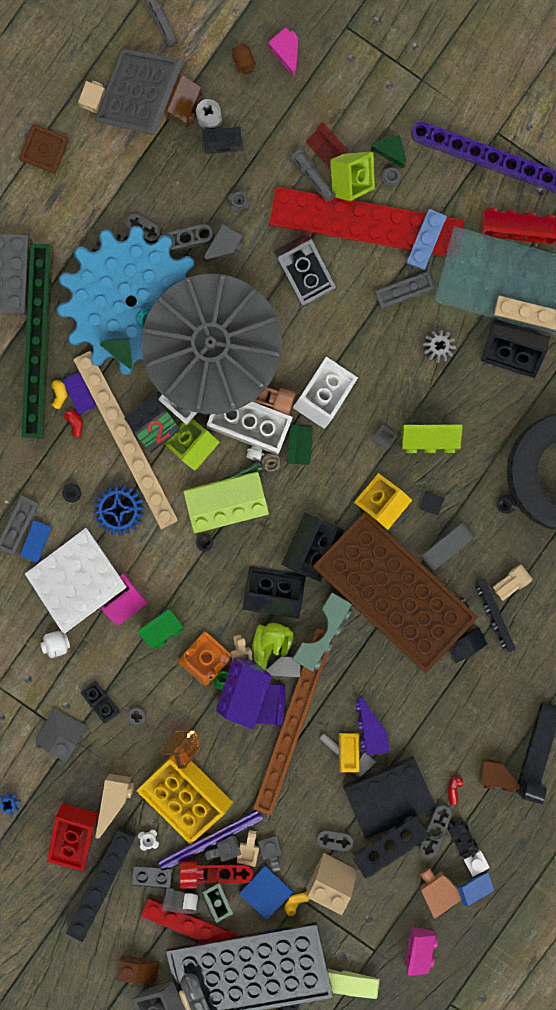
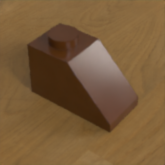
M122 955L116 981L133 984L155 982L159 961Z

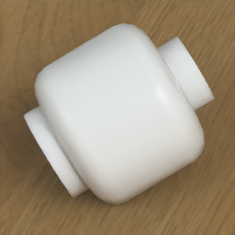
M61 631L45 634L43 642L40 643L43 654L47 653L50 658L64 655L67 653L68 648H70L66 633L63 634Z

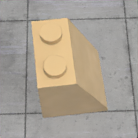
M323 853L306 886L307 898L342 915L351 899L358 870Z

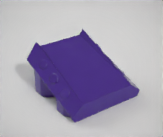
M269 684L256 724L283 725L286 685Z

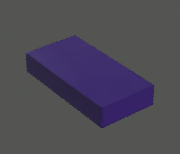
M80 372L62 380L79 415L97 407Z

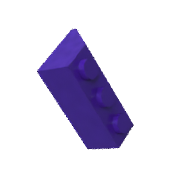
M234 658L229 668L226 682L223 685V691L217 703L216 711L227 720L254 729L272 675L253 660Z

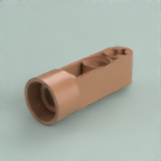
M266 388L252 402L290 416L296 392L280 388L279 391ZM268 393H271L269 403H265Z

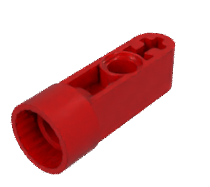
M181 861L180 863L181 889H197V884H214L216 882L220 884H245L253 876L252 869L247 865L197 866V861ZM204 869H208V881H204ZM227 869L230 871L231 876L228 880H222L219 877L221 870ZM232 869H237L236 873H241L242 869H246L250 876H247L246 880H242V876H236L237 880H232L234 875Z

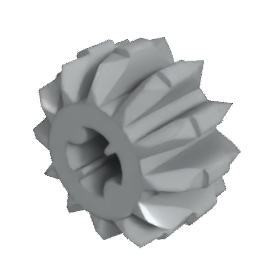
M439 330L437 336L436 332L432 331V337L428 335L425 337L430 343H423L424 347H429V349L424 351V354L431 353L428 358L429 360L436 356V363H439L441 356L445 362L447 361L446 355L449 357L453 356V353L449 350L456 349V346L450 345L455 339H447L450 336L449 332L443 336V330ZM442 342L444 349L436 350L435 347L437 345L435 343Z

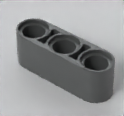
M206 224L161 235L171 237L172 246L170 253L207 245L213 240V231ZM203 230H207L210 233L206 239L199 237L200 232ZM189 235L191 240L189 243H182L181 237Z
M461 522L427 549L420 557L434 571L469 543L475 535L464 522Z

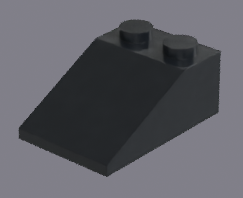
M308 233L274 251L302 306L336 288Z

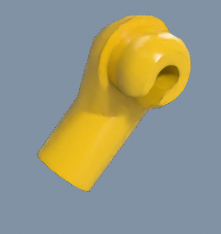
M307 892L294 894L288 898L284 908L288 916L295 915L299 903L309 902Z

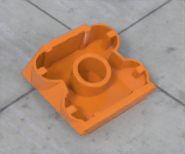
M204 631L182 655L178 663L198 680L200 684L207 686L232 657L231 653Z

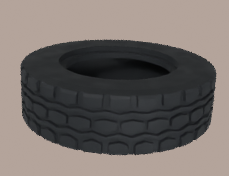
M556 414L534 422L521 433L509 454L507 466L508 487L518 508L533 522L552 530H556V501L548 497L541 488L537 469L544 451L556 442Z

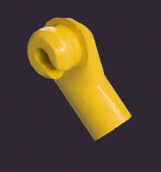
M55 380L52 382L51 387L54 389L56 398L51 405L60 410L68 393L64 383Z

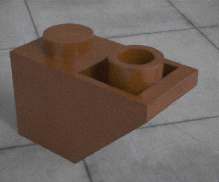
M481 760L479 782L484 788L495 789V787H502V790L514 792V789L519 790V784L501 761Z

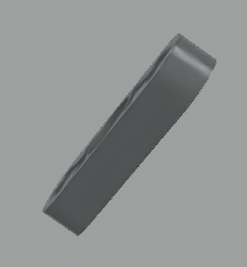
M439 804L435 807L436 809L433 811L427 826L429 833L433 826L441 828L438 836L430 837V839L437 841L436 843L433 841L431 843L433 851L425 853L423 848L429 845V839L419 845L420 853L425 858H432L436 855L452 817L450 808L445 804ZM446 809L445 811L448 815L443 816L441 819V822L444 823V825H441L439 822H434V819L439 821L440 814L438 813V811Z

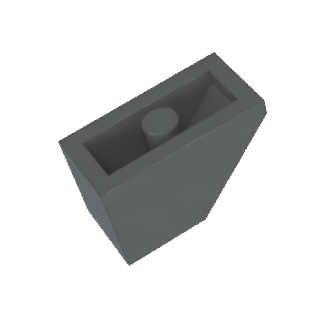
M223 224L203 257L204 260L211 262L233 256L236 251L240 252L244 245L242 241L243 235Z

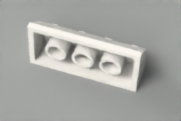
M251 402L235 411L211 414L207 428L279 455L293 417Z

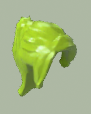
M269 623L267 626L259 624L252 643L255 663L266 670L267 661L272 650L273 654L279 655L281 646V655L286 656L293 643V632L288 627L279 623Z

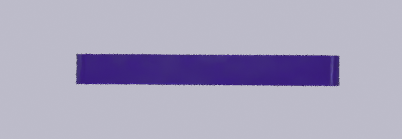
M425 122L416 123L412 129L411 137L418 144L556 194V170ZM423 129L425 135L418 136L415 130ZM440 135L443 138V142L437 143L433 137ZM452 143H460L461 149H454ZM470 149H477L479 151V155H471ZM494 155L497 158V162L491 163L488 160V156ZM506 162H513L515 169H508ZM530 168L533 171V175L527 176L524 173V169ZM542 175H548L551 178V182H544Z

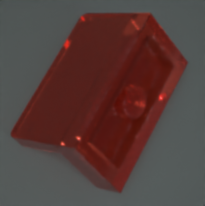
M323 122L317 127V131L306 140L309 147L329 169H331V159L347 154L349 151Z

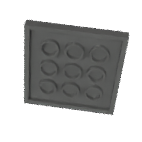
M122 49L95 121L155 136L183 62L175 58Z

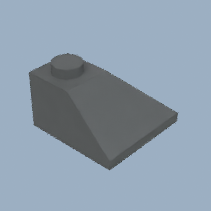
M54 707L36 742L51 755L67 762L87 725Z

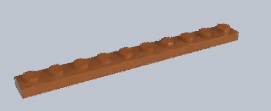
M316 627L311 643L320 640L326 631ZM326 652L321 657L323 662L318 670L314 668L312 672L302 667L260 787L254 810L272 815L328 655Z

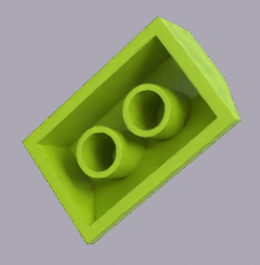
M462 425L401 426V450H406V453H417V450H425V453H436V450H444V453H455V449H460Z

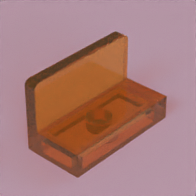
M175 731L161 749V755H174L178 769H185L200 749L196 731Z

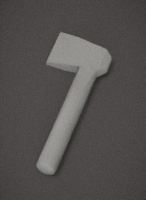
M322 734L320 740L339 756V746L326 734ZM364 752L359 759L360 772L354 774L362 776L376 762Z

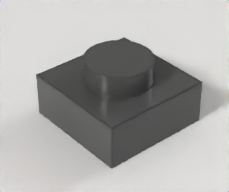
M382 425L372 440L388 450L398 435Z

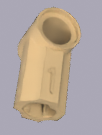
M519 564L508 573V576L492 588L503 601L516 590L528 585L533 578L523 565Z

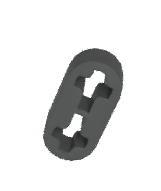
M132 214L127 218L126 225L129 230L132 227L131 221L139 219V224L143 226L144 240L148 242L158 241L161 234L155 224L137 214ZM145 228H147L150 231L155 229V233L157 235L155 237L151 236V238H149V234L144 230Z
M323 829L317 835V842L323 848L348 851L353 846V838L346 832ZM328 834V837L334 839V841L327 840V843H323V839L320 838ZM344 837H347V841L350 843H346L345 846H342L341 842L336 841V839L343 840Z

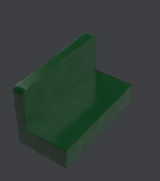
M290 425L287 464L310 465L312 427Z

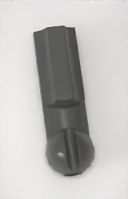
M192 973L185 974L181 979L180 985L184 990L191 1010H210L200 987L198 977Z

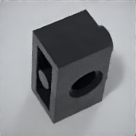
M241 127L202 130L205 154L243 151Z

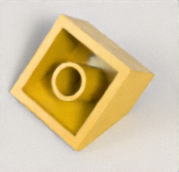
M378 473L354 503L388 530L411 503L412 499Z

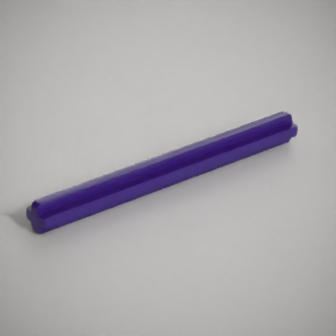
M255 810L159 860L160 868L169 869L181 861L215 845L217 842L263 819L261 812Z

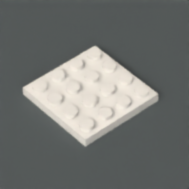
M87 528L25 573L63 633L68 632L127 587Z

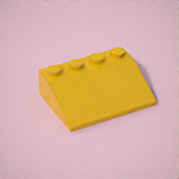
M180 749L175 751L136 790L189 844H192L218 821L233 804Z

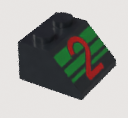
M155 395L124 418L150 453L181 431Z

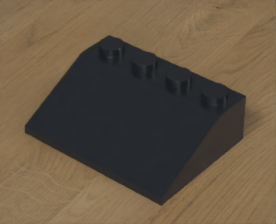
M414 756L343 785L365 839L402 824L406 818L412 815L413 817L421 816L436 809Z

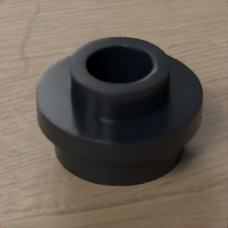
M68 484L62 491L63 498L70 503L77 502L82 495L80 487L76 484ZM72 489L76 492L74 497L69 495V491Z
M502 495L497 501V507L502 513L509 514L515 510L516 501L511 495ZM505 501L510 503L509 507L504 504Z

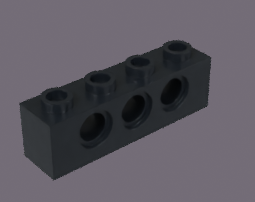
M412 815L403 821L404 825L399 828L397 826L387 831L388 835L383 839L381 836L371 842V847L368 849L364 847L355 853L357 856L353 860L365 879H369L432 837L418 816L413 817ZM405 830H409L412 834L411 839L405 841L402 836ZM390 840L394 841L396 845L392 852L387 849V843ZM374 851H377L380 855L377 862H373L371 859V854Z

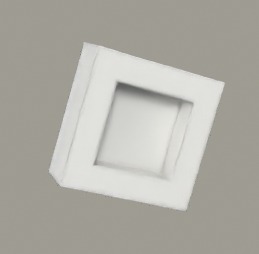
M480 849L474 858L472 856L467 859L463 858L472 876L490 868Z

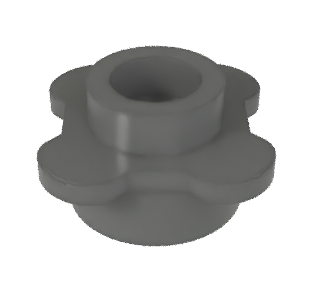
M245 190L229 194L228 198L232 202L231 208L233 211L236 212L241 208L247 209L250 206Z

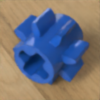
M7 791L6 797L0 795V808L2 810L1 814L6 812L11 816L13 810L15 812L20 810L17 804H20L22 801L17 800V793L10 795L9 791ZM10 800L12 802L11 806L7 807L6 804Z

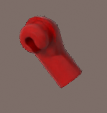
M67 410L64 413V419L68 420L73 426L71 436L81 437L82 418L76 411Z
M454 776L450 780L448 788L450 805H457L459 803L457 787L463 786V779L460 776Z

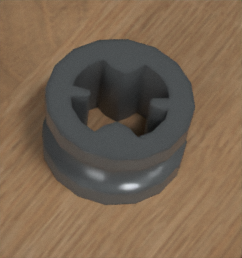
M139 707L132 709L128 714L130 723L133 725L142 724L146 720L145 710ZM135 711H139V715H142V719L140 718L139 721L132 717Z

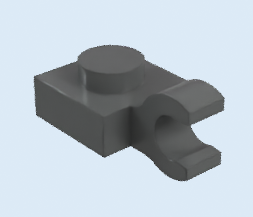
M277 835L259 840L263 859H270L273 872L279 871L281 867L277 856L282 855Z
M231 836L217 842L218 849L205 853L207 861H215L221 858L223 862L241 855L236 836Z

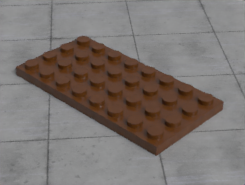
M366 512L312 567L425 674L478 618Z

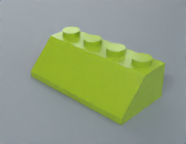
M258 471L184 490L194 533L269 515Z

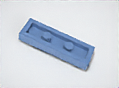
M431 209L428 210L407 264L425 270L447 216Z

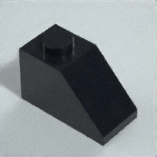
M478 627L462 635L448 649L452 660L458 663L474 655L488 644Z

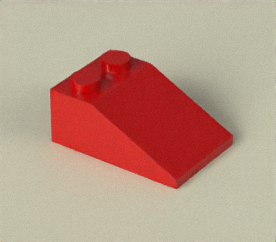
M62 803L55 817L47 862L84 872L99 814Z

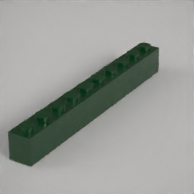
M31 243L21 434L23 438L44 439L53 247L50 244Z

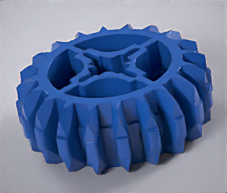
M116 484L115 491H113L111 486H108V494L102 490L101 493L104 497H96L97 500L101 501L100 504H93V506L99 507V510H94L93 514H99L100 516L94 520L102 521L99 524V528H102L104 525L107 526L104 530L105 533L112 529L111 535L115 536L117 530L119 536H123V530L130 534L129 527L135 531L137 527L134 523L139 525L142 523L137 518L145 516L139 513V510H145V507H139L138 505L143 502V499H135L139 496V493L137 492L132 495L133 488L126 492V485H123L122 489L119 490V485ZM121 494L127 496L134 506H125L122 503ZM115 495L114 505L111 508L104 509L106 501ZM118 505H121L120 508L129 509L121 512L120 516L115 512H110V510L116 509ZM128 512H134L132 520L123 526L124 515ZM104 514L114 515L117 526L109 523Z

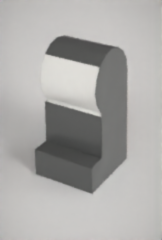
M166 888L161 910L196 914L199 896Z

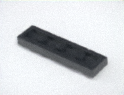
M486 579L477 580L475 589L479 597L483 596L485 601L483 604L484 610L493 619L490 623L494 632L498 631L501 637L498 641L502 650L506 649L507 652L516 650Z

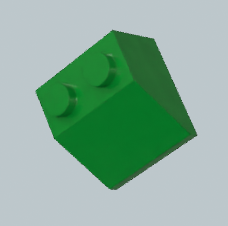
M171 607L141 627L137 633L151 649L155 646L159 649L167 643L165 639L170 636L175 638L183 632L181 628L184 627V624Z

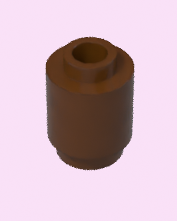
M246 44L234 47L232 49V57L238 73H243V75L252 73L256 63L250 48Z

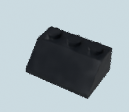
M495 319L489 332L481 361L535 378L548 351L550 336Z
M304 512L281 565L321 582L323 577L312 567L340 539L344 529Z
M249 566L242 610L299 619L306 576Z

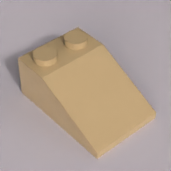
M109 774L105 779L96 838L101 837L123 807L127 798H131L134 789V783H131L132 777Z

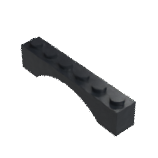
M119 826L66 932L67 935L81 942L84 941L137 835L136 833Z

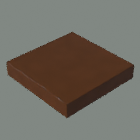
M33 124L19 160L55 175L69 138Z

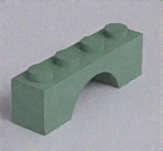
M331 593L321 609L327 620V629L324 636L314 643H301L292 660L312 672L314 668L318 670L323 662L321 659L323 653H328L333 645L330 641L334 635L338 636L343 628L340 624L343 619L347 620L353 610L350 609L352 604Z

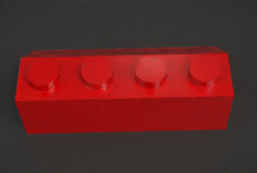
M487 208V210L482 212L479 236L549 245L556 244V216L554 215L539 217L536 213L526 212L525 215L517 214L518 212L514 210L498 212L499 209Z

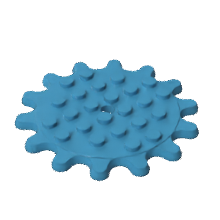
M140 226L131 227L129 236L125 241L116 240L110 230L101 231L99 235L100 249L96 252H91L85 247H77L74 251V256L80 263V270L75 274L62 273L59 277L61 286L70 290L71 299L68 302L59 304L57 313L61 317L73 318L76 322V328L68 336L69 343L74 346L83 342L90 343L93 347L90 357L91 363L94 366H100L107 358H115L99 345L102 340L129 338L132 368H127L117 360L119 371L123 375L131 374L134 363L138 360H143L141 346L143 328L136 321L138 312L142 309L151 310L157 299L170 287L185 280L188 271L194 267V260L189 256L178 260L170 256L171 237L163 235L156 243L148 244L144 240V232ZM130 295L137 299L136 305L129 307L125 302L126 298ZM147 315L143 317L144 322L146 321Z

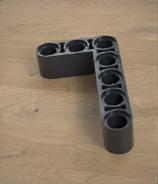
M545 702L540 704L518 779L520 788L519 790L516 789V792L522 799L541 805L545 800L547 788L541 781L556 732V706Z

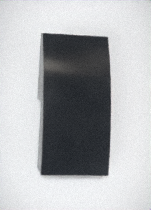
M97 681L80 692L104 724H107L121 713Z

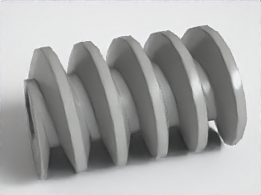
M211 99L202 100L196 108L200 127L204 130L218 129L222 122L218 103Z

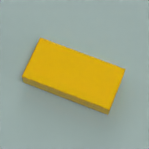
M358 733L339 734V772H360Z

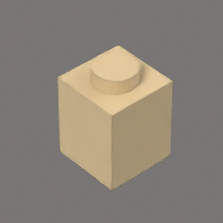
M86 81L78 101L79 106L97 114L106 92L103 85L96 81H92V83Z

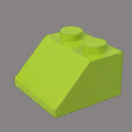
M373 152L347 153L331 159L332 191L336 194V198L351 201L375 189Z
M192 418L187 425L182 421L178 425L181 431L163 444L196 471L220 442Z

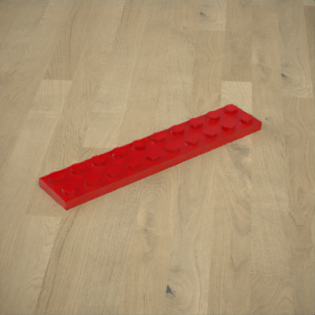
M276 187L269 226L412 251L427 213L354 200L348 201L336 197L329 202H325L320 194ZM446 217L431 255L458 258L464 220Z

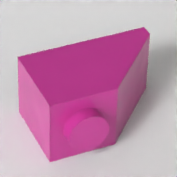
M285 28L268 42V48L288 72L295 76L299 38L292 30L289 31Z

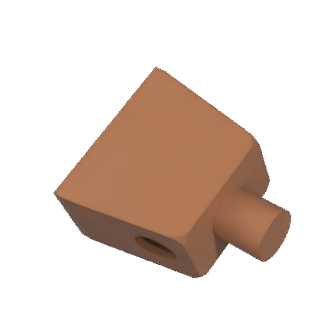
M426 868L420 873L425 881L420 885V889L434 918L461 901L458 887L442 871L434 875L430 868Z

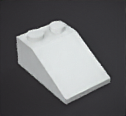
M326 357L293 408L325 429L358 377Z

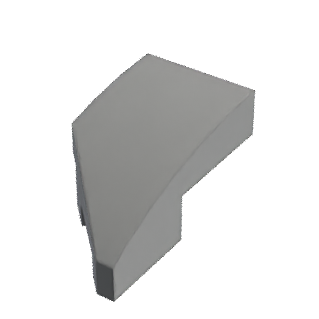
M281 656L266 671L273 676L300 677V664L293 661V657Z

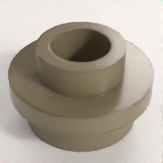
M274 453L265 455L261 460L262 467L267 471L277 470L280 466L279 456Z

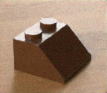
M178 74L164 112L167 120L188 128L189 124L195 120L196 112L194 111L196 106L203 100L204 95L200 86L181 74Z

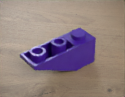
M358 695L359 701H355L356 712L361 714V720H358L359 731H363L364 739H360L362 750H365L367 755L390 752L385 728L362 696Z

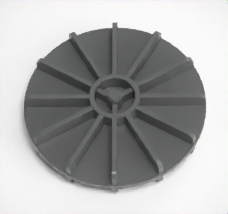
M203 274L188 277L178 282L157 299L146 318L142 331L141 346L147 373L156 388L168 400L191 412L223 414L246 406L259 397L268 387L279 366L282 337L275 312L264 296L255 288L231 276Z

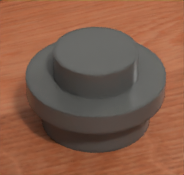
M388 167L382 173V180L388 186H395L401 180V173L396 167Z

